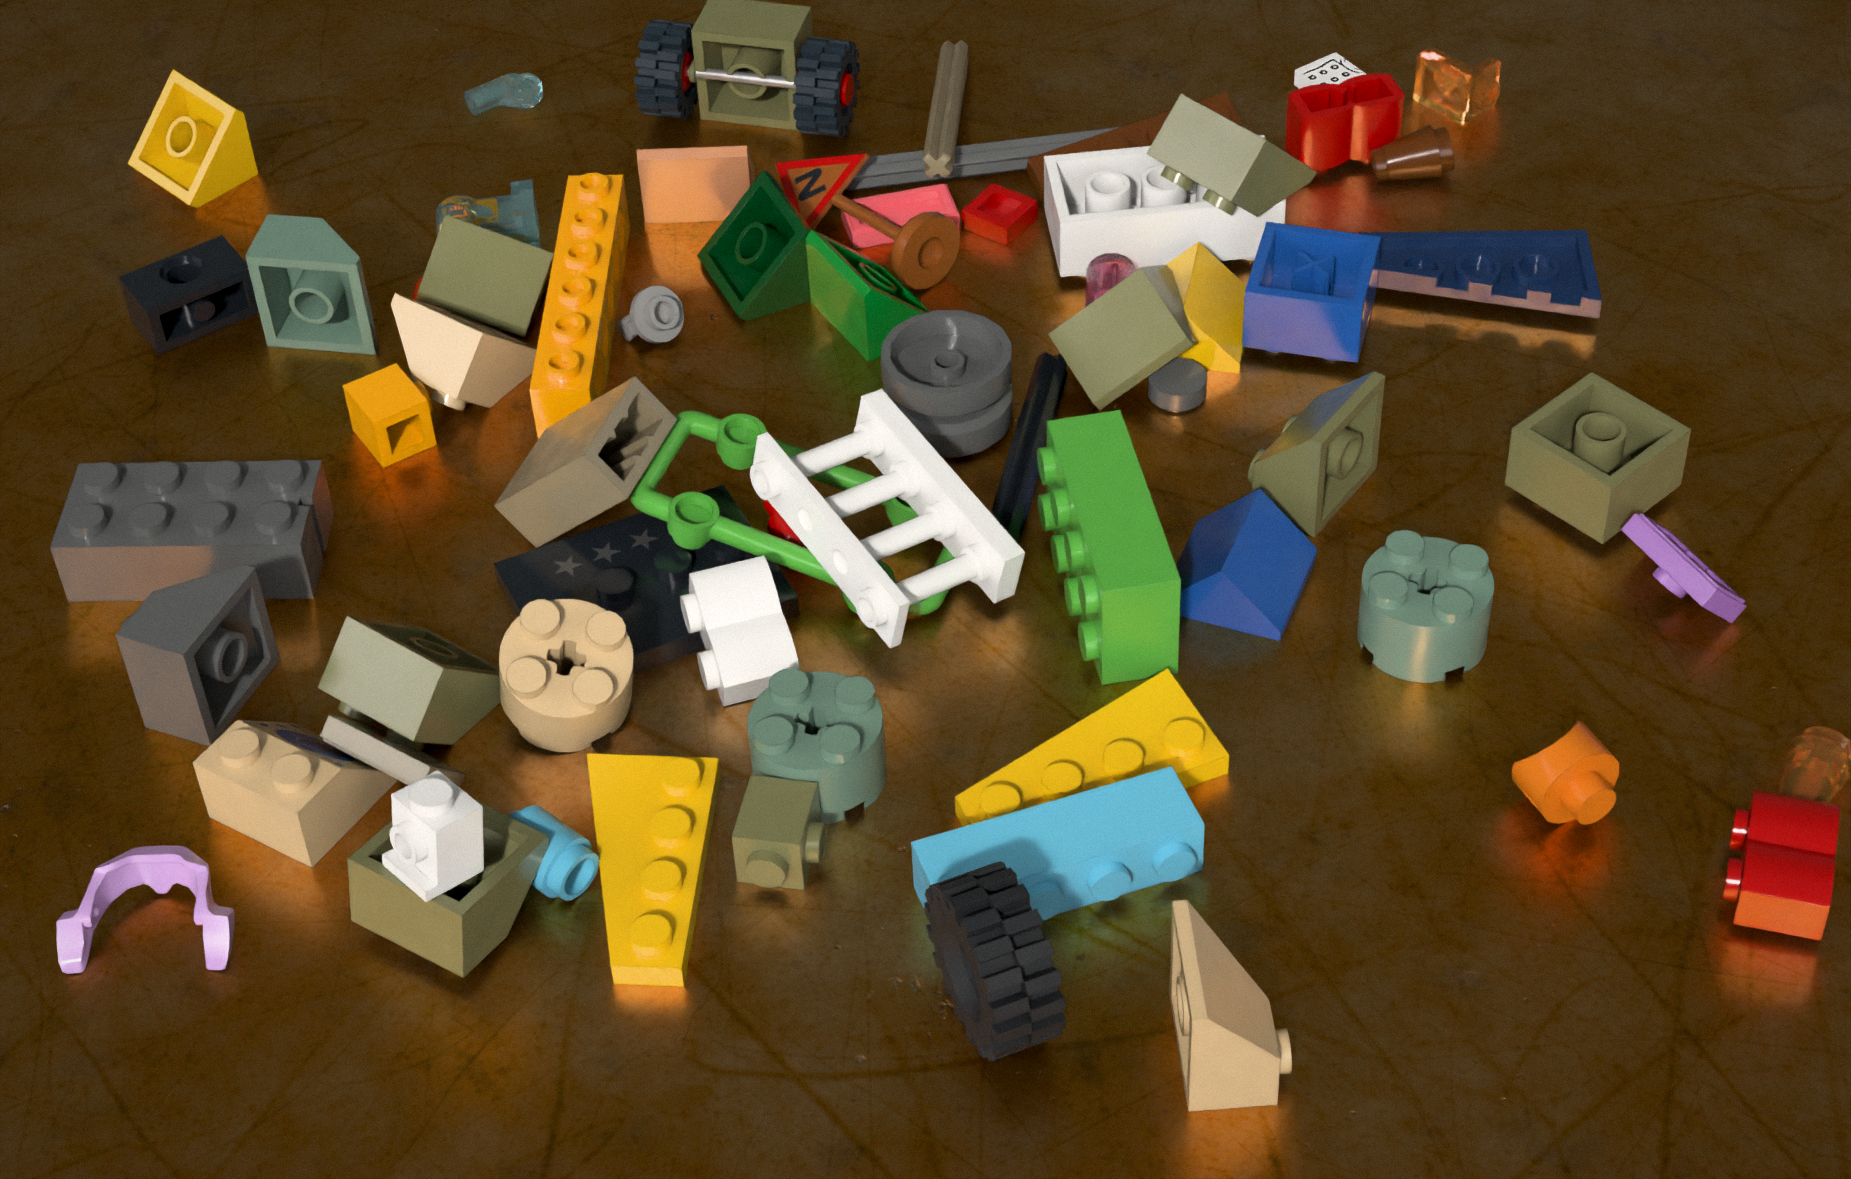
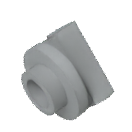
M657 285L644 288L633 298L630 314L617 322V330L627 341L634 339L638 335L650 343L670 341L682 329L684 322L683 306L678 296L664 286Z

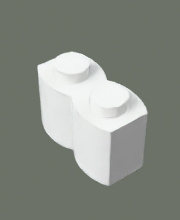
M764 555L689 573V594L680 596L684 621L689 633L700 631L706 651L697 653L701 677L707 691L717 688L723 706L757 698L769 687L771 676L786 668L800 670L793 639L783 615L776 586Z

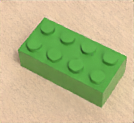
M1121 410L1046 421L1047 447L1037 449L1041 482L1043 485H1047V493L1038 495L1039 517L1043 531L1053 530L1054 536H1051V552L1056 573L1066 572L1068 577L1064 580V592L1069 615L1071 617L1080 615L1082 621L1078 623V638L1084 661L1094 660L1102 685L1152 678L1167 668L1171 674H1178L1181 579Z

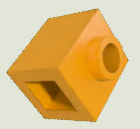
M397 363L343 385L352 429L383 468L437 445L430 414L433 412V406L429 394L419 380L412 382Z

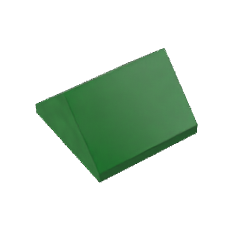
M811 230L805 238L811 303L868 362L881 357L882 342L893 327L912 316L931 312L885 265L814 230Z

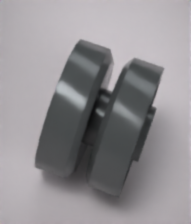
M935 310L912 316L893 327L882 342L881 373L884 392L941 457H963L981 452L1004 437L1013 422L1012 342L1001 326L985 316L963 310Z

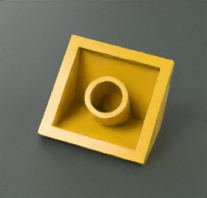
M173 69L128 164L188 205L199 208L257 176L258 170L244 112L183 73Z
M1197 242L1166 264L1173 271L1194 345L1175 358L1193 360L1209 371L1240 373L1244 352L1242 338L1246 285L1200 242Z

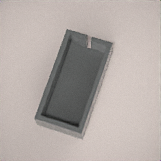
M322 460L79 463L50 549L68 602L145 601L152 591L241 565L256 568L264 599H314L323 564L322 552H326L335 514Z

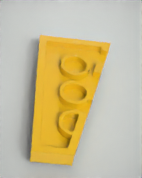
M1167 668L956 795L955 814L964 827L1170 766L1173 767L1186 789L1228 774L1229 754Z
M587 753L613 983L684 987L721 780L719 758Z

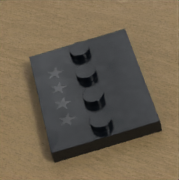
M724 484L699 492L710 496L717 503L720 516L752 527ZM641 512L494 563L497 582L517 617L520 616L525 605L537 599L548 601L577 599L593 603L606 611L618 614L626 625V632L632 644L634 675L706 649L700 631L688 632L681 609L680 596L689 594V573L758 556L713 539L699 549L682 548L674 542L669 534L667 522ZM767 560L785 619L800 615L797 594L777 564Z

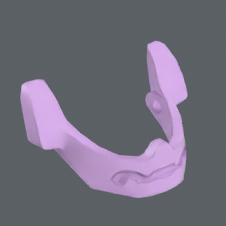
M161 845L132 848L97 866L79 909L64 912L58 919V962L63 973L71 974L85 971L93 933L100 918L110 904L127 889L146 884L156 893L165 894L168 893L173 884L178 883L190 888L196 897L194 921L195 925H203L206 968L208 970H223L228 963L232 951L235 911L233 908L218 906L213 901L208 863L187 847Z

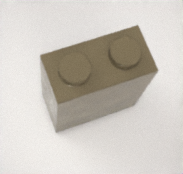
M634 376L547 427L494 507L525 538L538 548L626 500L677 418Z

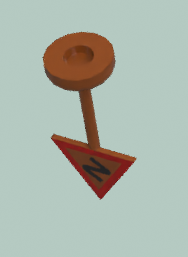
M867 153L775 163L785 194L812 230L815 229L833 205L894 240L891 251V264L900 281L914 289H927L939 283L949 273L956 261L960 247V232L954 221L939 212H922L910 218L900 228L841 195L870 156Z

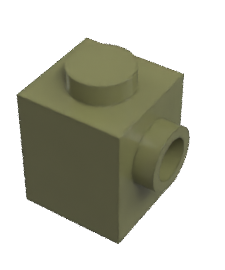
M750 775L732 833L737 882L756 884L766 888L782 887L805 890L812 863L822 864L828 839L827 823L821 822L818 783Z

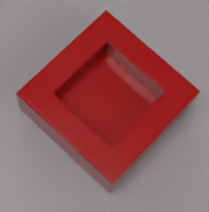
M991 183L961 210L962 229L1008 246L1038 218V200Z

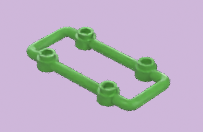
M695 410L676 414L677 420L629 495L630 501L635 508L644 514L667 522L669 534L674 542L682 548L699 549L713 539L758 557L764 555L768 561L839 587L807 548L720 516L719 507L710 496L699 492H685L673 498L654 491L689 435H695L716 443L717 453L725 465L733 469L744 470L753 465L757 436L767 432L765 425L758 418L748 414H732L724 419ZM774 439L789 457L806 451ZM841 464L808 478L844 491L877 477ZM898 496L880 503V505L886 506L887 516L893 526L918 517L911 506ZM945 546L934 567L955 559ZM878 560L877 563L893 582L898 583L895 581V575L890 566ZM950 589L910 605L908 613L926 615L936 611L943 604ZM841 590L843 599L846 601L847 606L853 612L857 613L854 604Z

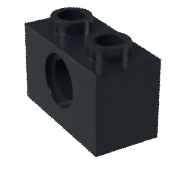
M223 235L119 276L131 322L158 355L259 314L247 263Z

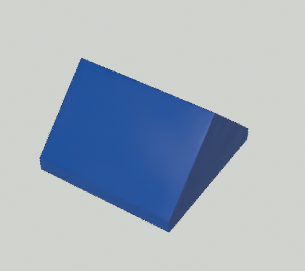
M1259 488L1197 521L1176 564L1181 579L1180 617L1281 641L1317 559V548Z

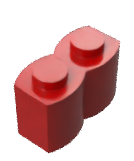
M1382 73L1356 76L1340 84H1316L1297 89L1288 95L1285 150L1289 155L1316 172L1327 171L1330 168L1347 162L1349 159L1371 162L1370 150L1380 148L1382 145L1401 138L1405 94L1390 74Z
M1753 789L1749 810L1735 808L1728 849L1741 851V858L1728 859L1722 891V900L1735 902L1733 924L1821 941L1830 910L1833 891L1840 805Z

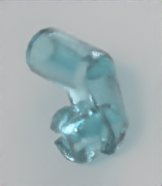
M532 73L505 74L464 92L466 105L475 116L498 106L529 109L537 105L543 97L541 80Z

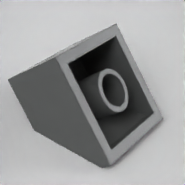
M241 565L152 591L135 613L124 621L121 629L115 635L144 726L206 746H210L219 738L280 661L256 568L247 565Z

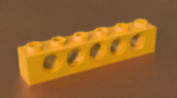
M587 173L584 175L568 176L529 389L538 439L547 427L602 396L606 391L630 233L623 175Z

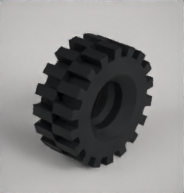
M999 861L929 885V888L925 891V897L928 902L924 903V911L930 921V924L926 926L929 939L933 942L936 951L933 952L937 968H941L945 980L942 984L947 997L951 996L953 1000L954 1013L959 1022L964 1023L966 1035L972 1045L976 1044L978 1053L983 1058L987 1057L988 1061H994L1061 1036L1063 1034L1062 1029H1065L1066 1019L1062 1013L1066 1011L1065 997L1058 988V986L1062 985L1060 972L1053 965L1051 955L1054 954L1050 939L1045 940L1041 930L1042 919L1037 908L1032 910L1030 895L1024 884L1018 885L1017 874L1011 868L1006 869L1005 863Z

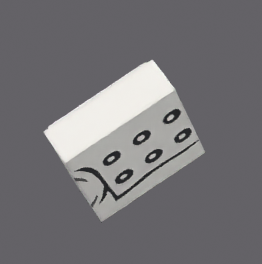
M1335 52L1295 69L1294 85L1300 89L1316 84H1340L1347 79L1365 75L1366 73Z

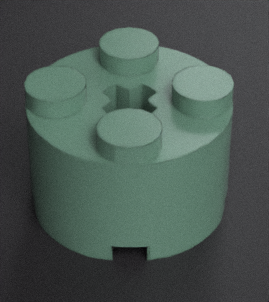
M1410 530L1395 531L1388 535L1385 545L1369 557L1362 571L1357 640L1361 649L1365 645L1373 654L1374 665L1381 671L1402 680L1433 683L1445 680L1446 672L1464 666L1465 673L1480 662L1487 646L1494 594V578L1488 567L1489 557L1486 551L1473 544L1461 545L1443 538L1420 536L1418 533Z
M786 668L771 676L769 687L754 701L747 718L753 775L817 782L821 822H826L827 825L845 820V811L863 802L865 810L880 796L887 777L883 713L880 702L875 696V687L872 682L861 676H846L823 671L804 673L795 668Z

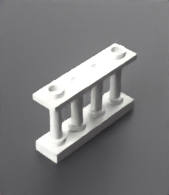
M882 389L861 396L854 433L795 456L789 457L768 432L757 436L753 465L750 468V479L754 490L761 499L770 502L854 604L861 621L867 627L873 628L889 648L901 644L908 609L914 603L968 580L978 584L993 603H997L1015 594L1025 551ZM861 456L870 459L883 474L880 477L827 498H823L807 479V477ZM897 496L905 500L918 515L916 518L860 541L841 520ZM931 538L941 541L955 558L898 583H894L877 563L878 560Z

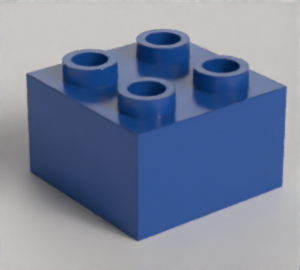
M1266 222L1245 289L1242 346L1263 349L1274 353L1285 352L1320 357L1330 361L1341 360L1358 363L1377 290L1381 237Z

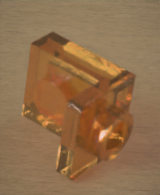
M1430 47L1418 54L1413 100L1463 125L1495 105L1500 94L1499 77L1501 61L1490 57L1475 67H1471L1434 47Z

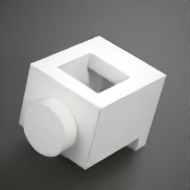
M439 770L391 794L393 827L390 829L389 836L393 849L382 854V865L425 902L434 899L484 871L483 806Z

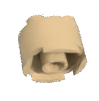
M537 599L523 607L520 616L507 629L499 651L501 705L506 716L508 715L513 724L519 729L521 736L529 743L542 749L555 752H577L593 746V741L605 736L610 731L611 734L614 733L622 725L631 705L633 648L626 632V625L618 614L606 611L593 603L577 599H556L550 601Z

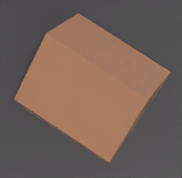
M747 145L637 150V164L645 224L724 221L756 180V163Z

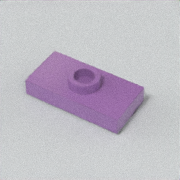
M1635 513L1621 529L1659 565L1652 573L1653 576L1676 596L1683 598L1688 593L1703 608L1730 623H1733L1747 607L1744 604L1745 600L1666 527L1642 513L1640 515Z

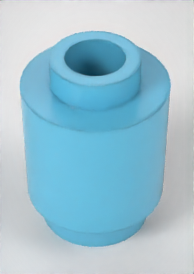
M531 805L508 815L549 836V847L531 885L549 898L559 896L565 901H570L579 897L590 886L599 868V857L592 851L590 841L539 805Z

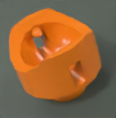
M1577 720L1569 732L1552 745L1513 764L1512 781L1548 822L1562 824L1577 819L1580 824H1592L1607 815L1616 802V793L1612 789L1619 777V762L1582 721Z

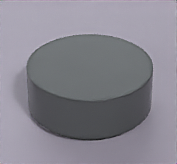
M1174 358L1148 376V397L1151 402L1162 409L1174 412L1187 411L1199 406L1206 398L1207 373L1199 363L1193 360Z

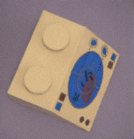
M237 720L193 762L210 818L311 868L398 780L324 742V738L320 737V735L295 723Z

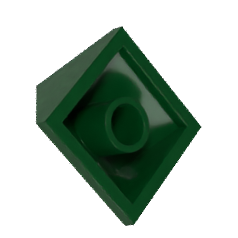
M763 170L698 253L697 257L737 316L745 321L810 302L805 238L812 229L773 176Z

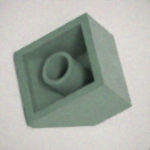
M267 214L245 255L267 346L376 355L379 350V344L360 257L323 218Z

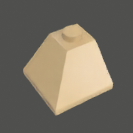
M394 294L391 307L412 378L434 388L431 399L464 411L467 402L491 408L533 373L536 347L472 318L406 296Z
M1172 901L1169 995L1188 1112L1277 1105L1280 1074H1289L1292 1070L1291 1045L1287 1029H1275L1269 998L1189 901Z

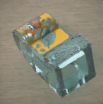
M532 179L510 182L511 195L474 199L466 195H454L446 198L436 209V238L446 214L541 248L539 219Z

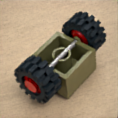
M707 0L695 24L654 19L648 22V27H645L642 32L644 40H639L638 44L640 56L639 58L636 57L635 60L638 74L634 76V85L638 86L635 93L636 101H640L638 108L645 115L688 119V116L694 112V105H697L699 101L700 119L797 130L800 133L840 138L845 137V134L850 130L849 123H852L854 119L853 107L856 108L858 101L856 89H859L860 80H857V75L860 72V63H857L859 53L855 49L856 44L852 41L813 37L811 7L753 0Z

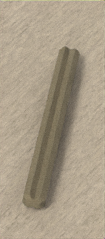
M947 40L940 49L922 157L925 161L923 172L930 178L936 174L946 178L953 171L969 62L967 57L968 45L962 40L956 44Z

